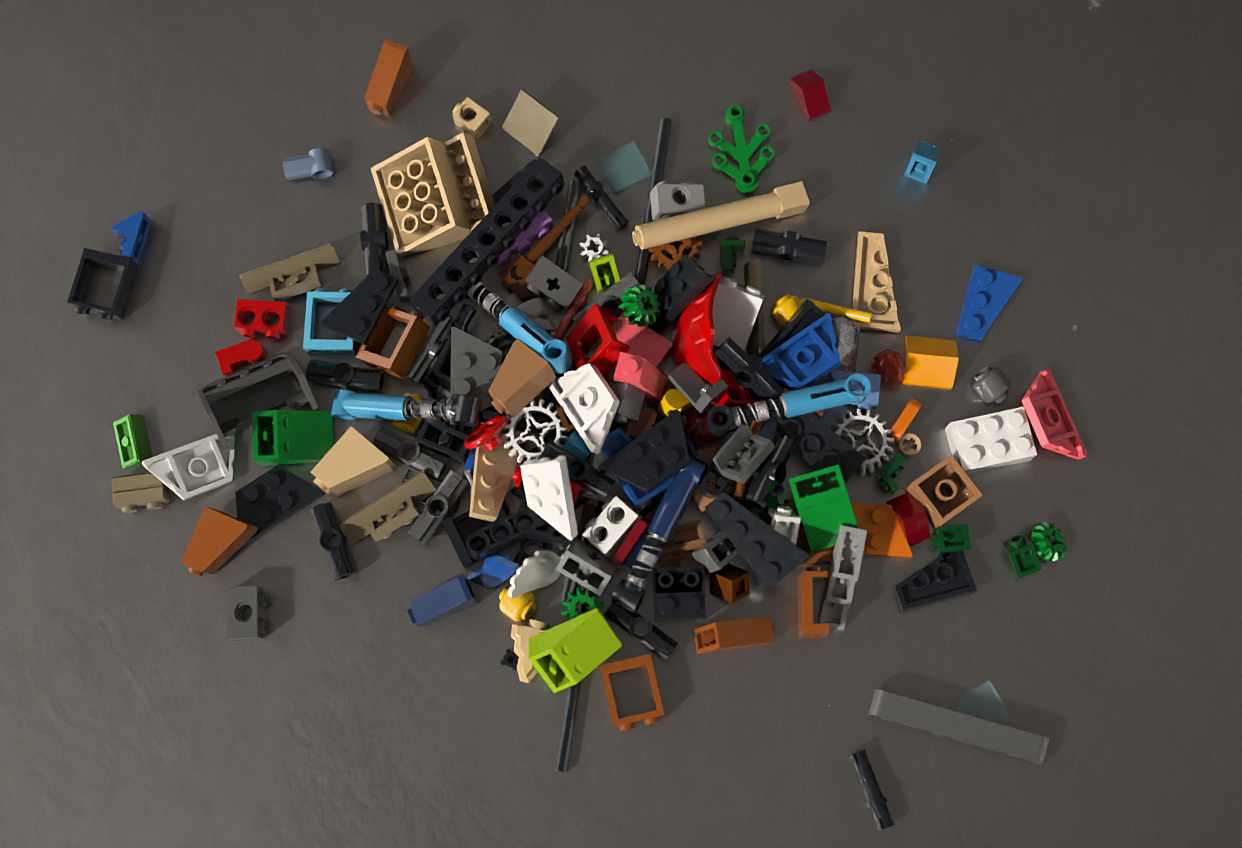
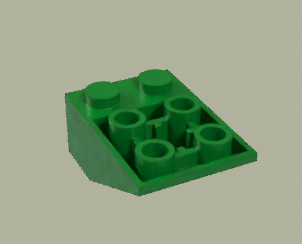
M297 410L252 412L253 461L259 466L320 462L334 446L333 416H331V412Z
M840 464L789 479L794 500L812 552L835 546L841 525L859 529Z

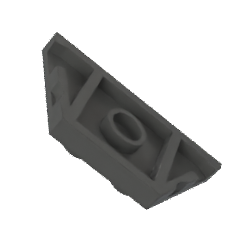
M451 327L450 400H455L457 396L478 398L481 400V412L493 406L491 403L493 398L488 390L502 365V351L456 327Z

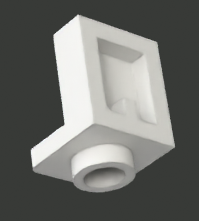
M778 506L777 509H769L768 514L772 517L771 527L783 536L785 535L796 545L801 518L790 507Z

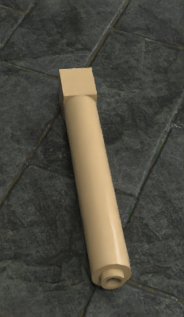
M801 181L777 187L770 193L636 225L635 231L632 232L634 244L643 250L775 216L777 219L804 213L810 201Z

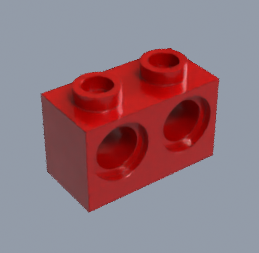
M237 299L234 328L241 336L247 338H255L256 335H265L266 338L274 340L280 339V336L288 337L291 308L286 302ZM255 315V320L252 323H245L247 317ZM280 317L276 325H270L272 318Z

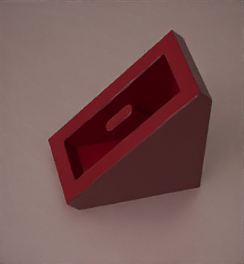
M812 69L789 78L809 121L831 112L824 79Z
M907 492L886 502L887 505L892 506L909 547L930 538L931 534L926 510L913 495Z

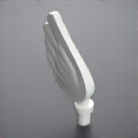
M568 547L556 554L546 549H538L532 557H527L523 565L518 568L517 573L510 580L512 586L508 590V596L516 598L526 592L545 587L556 581L561 574L556 568Z

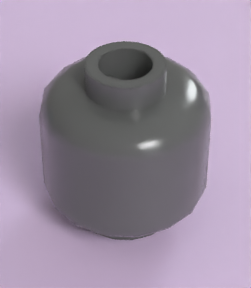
M986 366L973 377L975 380L973 388L984 402L991 403L995 401L998 404L1009 396L1007 391L1011 383L998 367L991 368Z

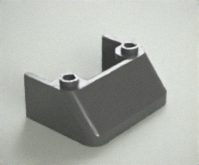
M290 352L276 354L211 382L198 390V395L224 449L228 448L225 439L236 436L241 428L240 422L252 418V412L268 411L284 403L290 407L300 408L309 402L313 409L318 408L305 375Z

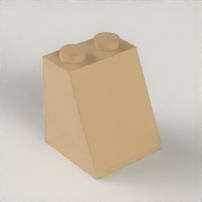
M351 426L310 473L316 477L313 482L328 495L334 492L337 496H341L393 472L397 467L384 453Z

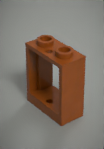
M395 305L393 308L385 307L366 346L361 345L356 358L370 368L404 379L431 327L423 321L424 317L414 311L408 314L404 309ZM397 320L407 323L390 359L380 356L379 354Z
M651 654L600 665L614 727H620V731L635 728L636 722L644 720L645 725L661 722L660 717L665 716ZM647 667L657 710L619 719L609 675Z

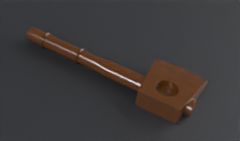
M585 195L577 203H574L575 205L556 223L555 227L525 257L517 253L498 273L503 280L500 284L508 291L512 290L522 303L540 298L543 293H540L538 296L527 289L528 283L524 279L539 257L545 254L561 233L591 202ZM547 280L546 283L550 286L553 280Z

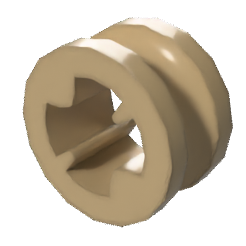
M912 433L903 435L897 443L898 452L906 458L915 456L921 448L920 439ZM912 440L914 442L912 446H915V450L910 449L906 451L904 449L906 445H903V441L908 442Z

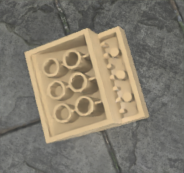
M464 132L444 143L426 137L371 168L397 256L419 253L465 239L495 206L474 137Z

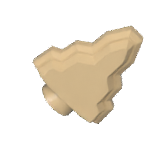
M529 619L528 626L512 624L511 638L515 640L514 651L519 656L517 670L521 682L530 683L538 674V670L529 660V638L548 630V623Z

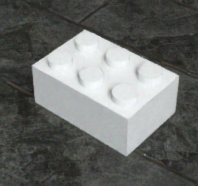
M1024 407L950 422L945 428L951 454L966 474L1030 461L1037 456Z

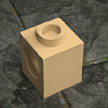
M468 97L463 102H459L453 110L452 116L455 124L469 135H472L476 140L480 138L492 123L490 113ZM470 114L476 115L473 120L465 119Z

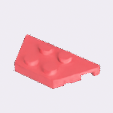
M1050 368L1041 371L1021 400L1026 415L1029 417L1035 431L1036 438L1043 448L1077 460L1087 457L1086 449Z

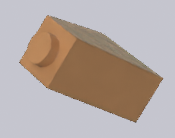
M516 339L488 390L493 398L491 403L499 413L506 412L513 418L556 378L551 366L528 346Z

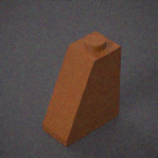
M385 39L364 97L368 109L374 114L390 116L414 70L408 48Z
M205 506L181 563L189 566L188 571L196 575L203 576V573L214 574L257 532L258 527L217 509Z
M770 616L715 622L693 629L697 655L765 645L774 642L775 634Z

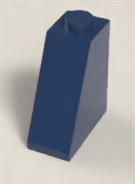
M461 575L409 601L411 608L407 611L413 624L417 622L418 626L424 627L478 603L469 581Z

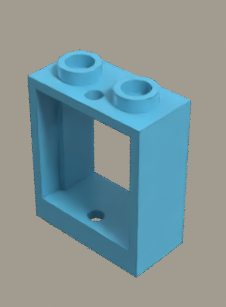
M317 288L315 292L307 291L303 349L308 355H357L358 342L349 338L347 340L313 339L316 302H342L353 290L340 289L339 292H330L328 289Z

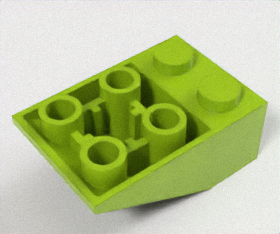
M596 608L530 637L529 660L551 690L556 693L580 682L622 646V642L599 609Z

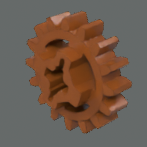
M699 236L675 241V246L671 242L648 248V252H654L651 260H658L657 267L660 268L664 265L666 266V272H668L672 265L683 254H688V252H690L688 257L697 262L696 258H699L701 251L698 249L701 248L702 242L696 241Z

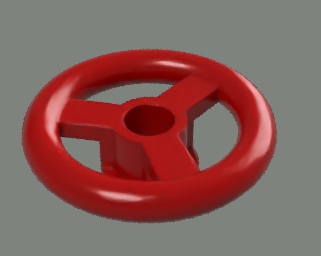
M499 415L480 425L466 438L464 446L467 449H474L483 445L487 451L498 447L504 440L499 432L506 426L507 417Z

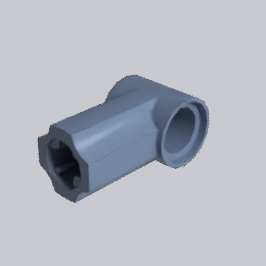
M315 148L306 155L283 158V169L287 180L310 176L321 179L332 176L333 168L330 150L327 148Z

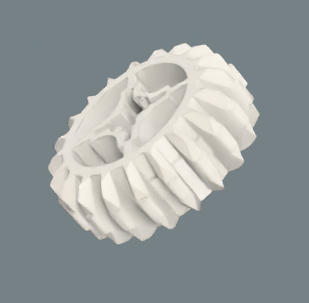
M532 399L530 401L531 407L526 408L525 406L513 418L506 414L511 424H506L503 429L509 430V433H503L501 436L503 439H510L509 442L504 444L505 449L514 448L509 453L511 457H514L517 453L520 454L517 458L518 463H521L524 458H527V460H539L542 451L546 447L544 437L555 428L557 429L554 443L563 448L564 445L560 444V442L568 440L569 437L563 436L562 433L569 431H565L567 428L561 427L562 421L557 418L559 416L557 410L554 413L551 412L554 408L552 402L548 404L547 408H544V399H540L539 406H535V401ZM541 413L551 418L552 421L539 424L535 422L531 414ZM524 417L527 422V429L515 438L516 426ZM530 422L533 423L537 430L542 429L543 432L539 433L541 444H539L534 436L529 437V432L532 433ZM533 442L537 445L540 453L527 452L518 445Z
M856 409L855 416L848 410L845 413L846 418L839 415L837 417L839 424L832 422L830 425L834 432L839 436L845 437L844 440L853 448L856 447L855 443L857 441L855 440H859L866 434L863 439L864 443L857 448V451L868 456L870 454L874 456V458L864 461L858 468L859 475L864 476L865 468L870 475L875 472L874 466L881 470L883 468L882 462L888 463L890 460L886 454H892L894 451L892 447L888 446L894 443V438L886 437L892 429L884 430L887 421L883 420L879 423L877 421L880 417L878 413L873 418L869 417L871 414L870 410H866L865 414L862 415L861 410ZM854 424L866 425L862 431L846 429V427ZM872 430L878 436L880 443L879 449L875 447L876 444H874L870 439V434Z

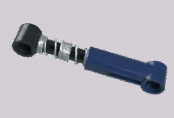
M688 454L690 464L674 475L647 529L651 535H647L648 541L646 545H642L643 550L641 549L640 553H638L639 555L636 558L638 561L636 565L632 566V573L628 574L626 580L622 579L619 582L612 596V603L632 613H636L646 593V590L643 589L645 586L644 581H648L647 575L649 571L653 570L652 567H655L654 565L659 558L657 555L660 550H663V543L670 542L696 487L700 484L707 471L708 463Z

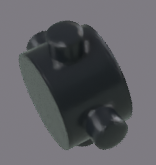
M506 649V654L500 663L502 666L506 665L512 668V671L517 670L516 666L519 656L511 652V649Z

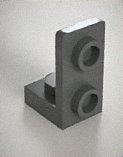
M686 362L668 374L670 381L700 414L717 402L728 387L722 379L714 385L711 382L706 385Z

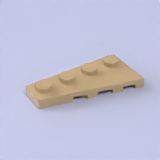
M858 232L852 309L873 313V319L871 323L851 319L850 328L900 333L901 328L900 322H898L896 300H894L893 284L889 273L884 235L881 233Z
M502 429L499 433L500 435L509 433V430ZM515 431V438L523 432ZM504 439L498 447L491 451H487L483 445L476 448L469 517L492 522L496 520L518 463L517 458L520 455L517 453L514 457H511L509 453L514 448L505 449L504 444L509 442L510 439ZM521 443L518 446L523 449L524 443Z

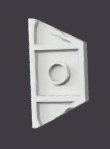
M586 364L579 367L576 371L571 370L564 373L563 377L554 379L548 387L590 451L598 454L620 401L597 367L592 364Z
M214 434L142 461V464L181 499L186 500L232 482L235 436L225 439L228 445L226 449L223 448L218 435Z
M559 456L555 460H550L549 458L527 460L521 465L528 507L565 537L573 540L578 535L566 457Z

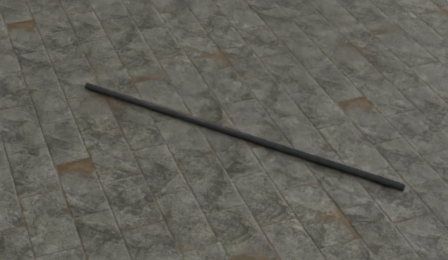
M661 118L659 123L643 224L656 221L652 220L650 192L663 179L672 120L668 118ZM639 247L634 277L640 284L645 285L651 252H648V248L642 250ZM612 420L609 433L617 428L622 429L623 423ZM598 501L595 518L602 513V507L605 502ZM606 528L599 532L598 537L600 541L605 539ZM591 543V547H592V548H594V549H596L597 551L601 552L598 548H596V547ZM585 587L583 589V595H585L587 589ZM591 591L590 598L596 593ZM581 604L580 613L589 612L587 607L590 606L588 604L584 606ZM581 681L567 688L555 771L567 772Z

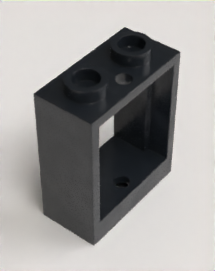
M84 248L67 303L74 308V312L81 315L89 316V313L98 314L97 317L103 320L112 321L113 318L122 320L138 265L128 257ZM95 266L123 272L112 308L84 302Z

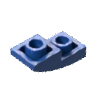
M496 554V556L485 558L483 566L479 569L470 570L467 580L489 589L511 577L518 570L519 564L510 561L511 558L507 555Z

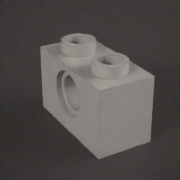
M664 181L656 184L650 192L652 220H661L706 208L703 185L695 184L694 182L672 184L671 182ZM673 197L679 198L682 204L677 203Z

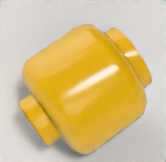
M787 293L772 303L774 307L771 309V314L780 328L786 324L802 305L798 296H790Z
M505 587L499 596L500 610L516 622L529 620L535 614L538 607L535 594L529 591L516 598H510L507 594L510 587Z

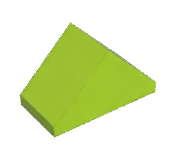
M613 254L589 261L590 272L597 292L601 289H609L620 281Z

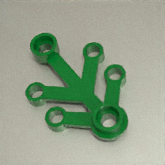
M734 104L727 108L725 118L727 123L733 127L736 147L724 140L722 133L719 131H712L709 134L708 142L712 147H718L737 160L740 170L729 164L726 156L722 153H717L713 156L712 165L715 169L722 170L733 177L739 191L751 193L758 188V174L768 162L773 160L775 152L772 147L764 146L760 150V158L751 168L749 166V159L763 140L769 138L771 129L767 124H759L756 128L755 136L746 146L742 126L745 111L742 106ZM736 110L739 111L740 114L738 116H734L731 114V112ZM765 129L767 134L762 135L759 133V130ZM713 136H717L720 138V140L718 142H714L711 138ZM768 151L771 153V156L765 157L763 153ZM720 158L724 161V163L717 164L715 160ZM749 177L752 181L745 183L743 179Z

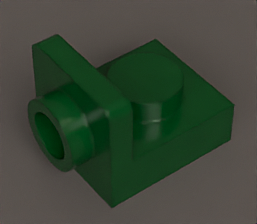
M730 237L726 238L725 241H721L720 268L723 271L722 276H731L732 268H736L735 252H744L745 240Z
M899 452L874 477L878 480L876 484L885 493L890 492L894 494L900 488L889 477L891 476L894 479L904 469L901 464L906 458Z
M968 524L936 527L934 534L930 535L932 550L936 549L937 555L971 550Z
M1027 534L1015 535L1008 541L1003 542L1018 579L1042 570L1034 544Z

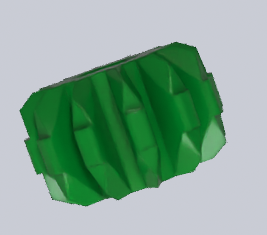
M639 284L625 291V294L620 297L623 304L618 308L624 310L622 317H628V325L635 324L636 327H644L653 324L656 318L661 315L658 308L662 304L657 302L659 294H653V287H645L644 284Z
M577 587L578 596L575 597L572 592H568L567 595L572 601H562V605L569 607V609L561 611L562 616L571 615L566 620L569 621L584 614L580 613L578 615L576 611H579L578 604L581 603L583 606L588 604L590 607H587V610L591 611L596 608H603L604 603H595L600 598L599 595L594 594L590 598L591 591L589 589H586L585 595H582L581 588Z

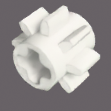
M600 234L592 238L587 235V241L579 244L580 248L585 250L580 253L581 259L587 257L588 263L590 260L609 255V252L604 250L608 247V241L602 242ZM594 247L596 250L598 249V252L594 253L590 248Z

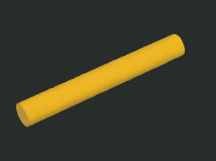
M802 297L800 301L803 304L808 298ZM809 299L822 312H829L833 315L867 323L872 322L873 313Z

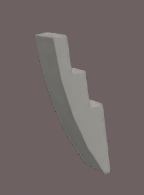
M841 525L828 571L817 624H829V628L844 630L848 606H851L855 581H858L867 530Z

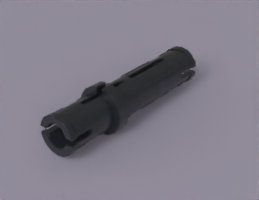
M587 166L580 167L585 177L578 170L574 173V176L586 189V195L593 198L616 231L622 230L623 227L619 224L618 219L625 227L629 221L603 190V184L600 181H596Z
M466 303L462 304L454 321L449 323L448 326L450 328L427 366L429 370L439 375L442 374L447 362L451 358V327H456L467 333L469 323L477 312L475 308Z
M866 750L851 754L850 758L853 761L869 802L866 803L868 809L871 808L879 831L894 826L895 823L886 805L888 800L886 796L883 797Z

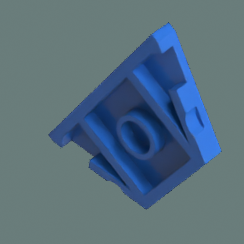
M828 312L761 358L765 364L764 371L778 384L794 391L811 386L840 366V357L831 314Z

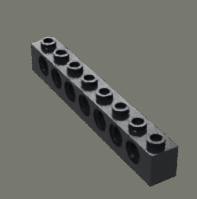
M539 157L409 299L414 310L434 326L445 321L452 308L465 299L467 292L472 286L477 285L482 280L483 274L490 267L497 264L501 254L514 245L520 233L526 231L531 226L532 220L538 214L545 211L550 200L562 192L565 185L562 172ZM539 187H542V188H543V189L540 190V191H534L536 188H539ZM521 205H527L523 209H518ZM507 222H510V223H511V224H510L509 226H507V227H502V225H503L504 223H507ZM495 240L492 244L485 245L488 241ZM478 258L476 262L469 263L471 259ZM462 276L460 280L453 281L455 277ZM440 294H446L442 299H436Z

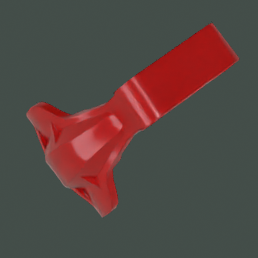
M718 271L712 275L713 280L676 318L672 332V355L677 363L682 364L686 362L707 384L711 382L714 385L721 379L727 384V389L718 401L714 403L715 406L725 405L732 408L736 406L742 408L746 407L747 404L753 405L754 402L763 401V399L751 388H744L737 384L733 377L734 372L721 369L717 363V356L713 353L715 327L712 315L713 302L723 272Z

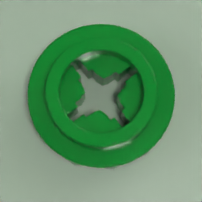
M1046 521L1034 527L1032 543L1041 558L1049 562H1055L1065 556L1064 551L1068 548L1064 541L1067 538L1062 537V529H1056L1054 523H1047Z

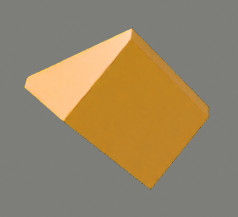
M906 335L902 384L952 389L959 359L956 340Z

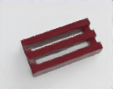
M643 517L637 521L612 558V562L618 566L625 564L626 559L646 533L651 520Z

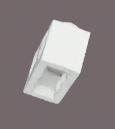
M617 496L605 502L602 507V513L597 518L594 517L588 522L585 527L586 531L583 534L596 548L609 557H612L622 545L637 521L643 518ZM623 509L625 516L623 520L617 522L615 514L618 510ZM606 528L608 536L604 541H600L598 537L599 532Z

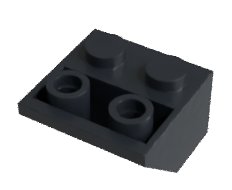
M704 566L653 568L654 622L705 621Z

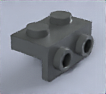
M743 423L713 457V462L722 476L744 484L775 446L771 440L753 434L749 426Z

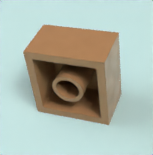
M952 455L941 461L906 488L926 510L927 517L935 527H941L983 496Z

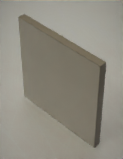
M521 89L502 129L534 154L540 156L560 117L524 89Z

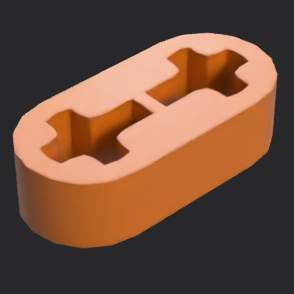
M911 398L891 428V432L886 437L894 438V442L897 443L923 404Z

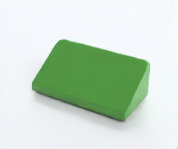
M129 414L113 422L123 469L143 465L142 461L152 458L146 425L142 415Z

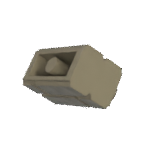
M151 472L111 478L113 505L115 508L122 510V513H134L138 511V507L146 506L148 510L163 508L162 504L170 503L169 488Z

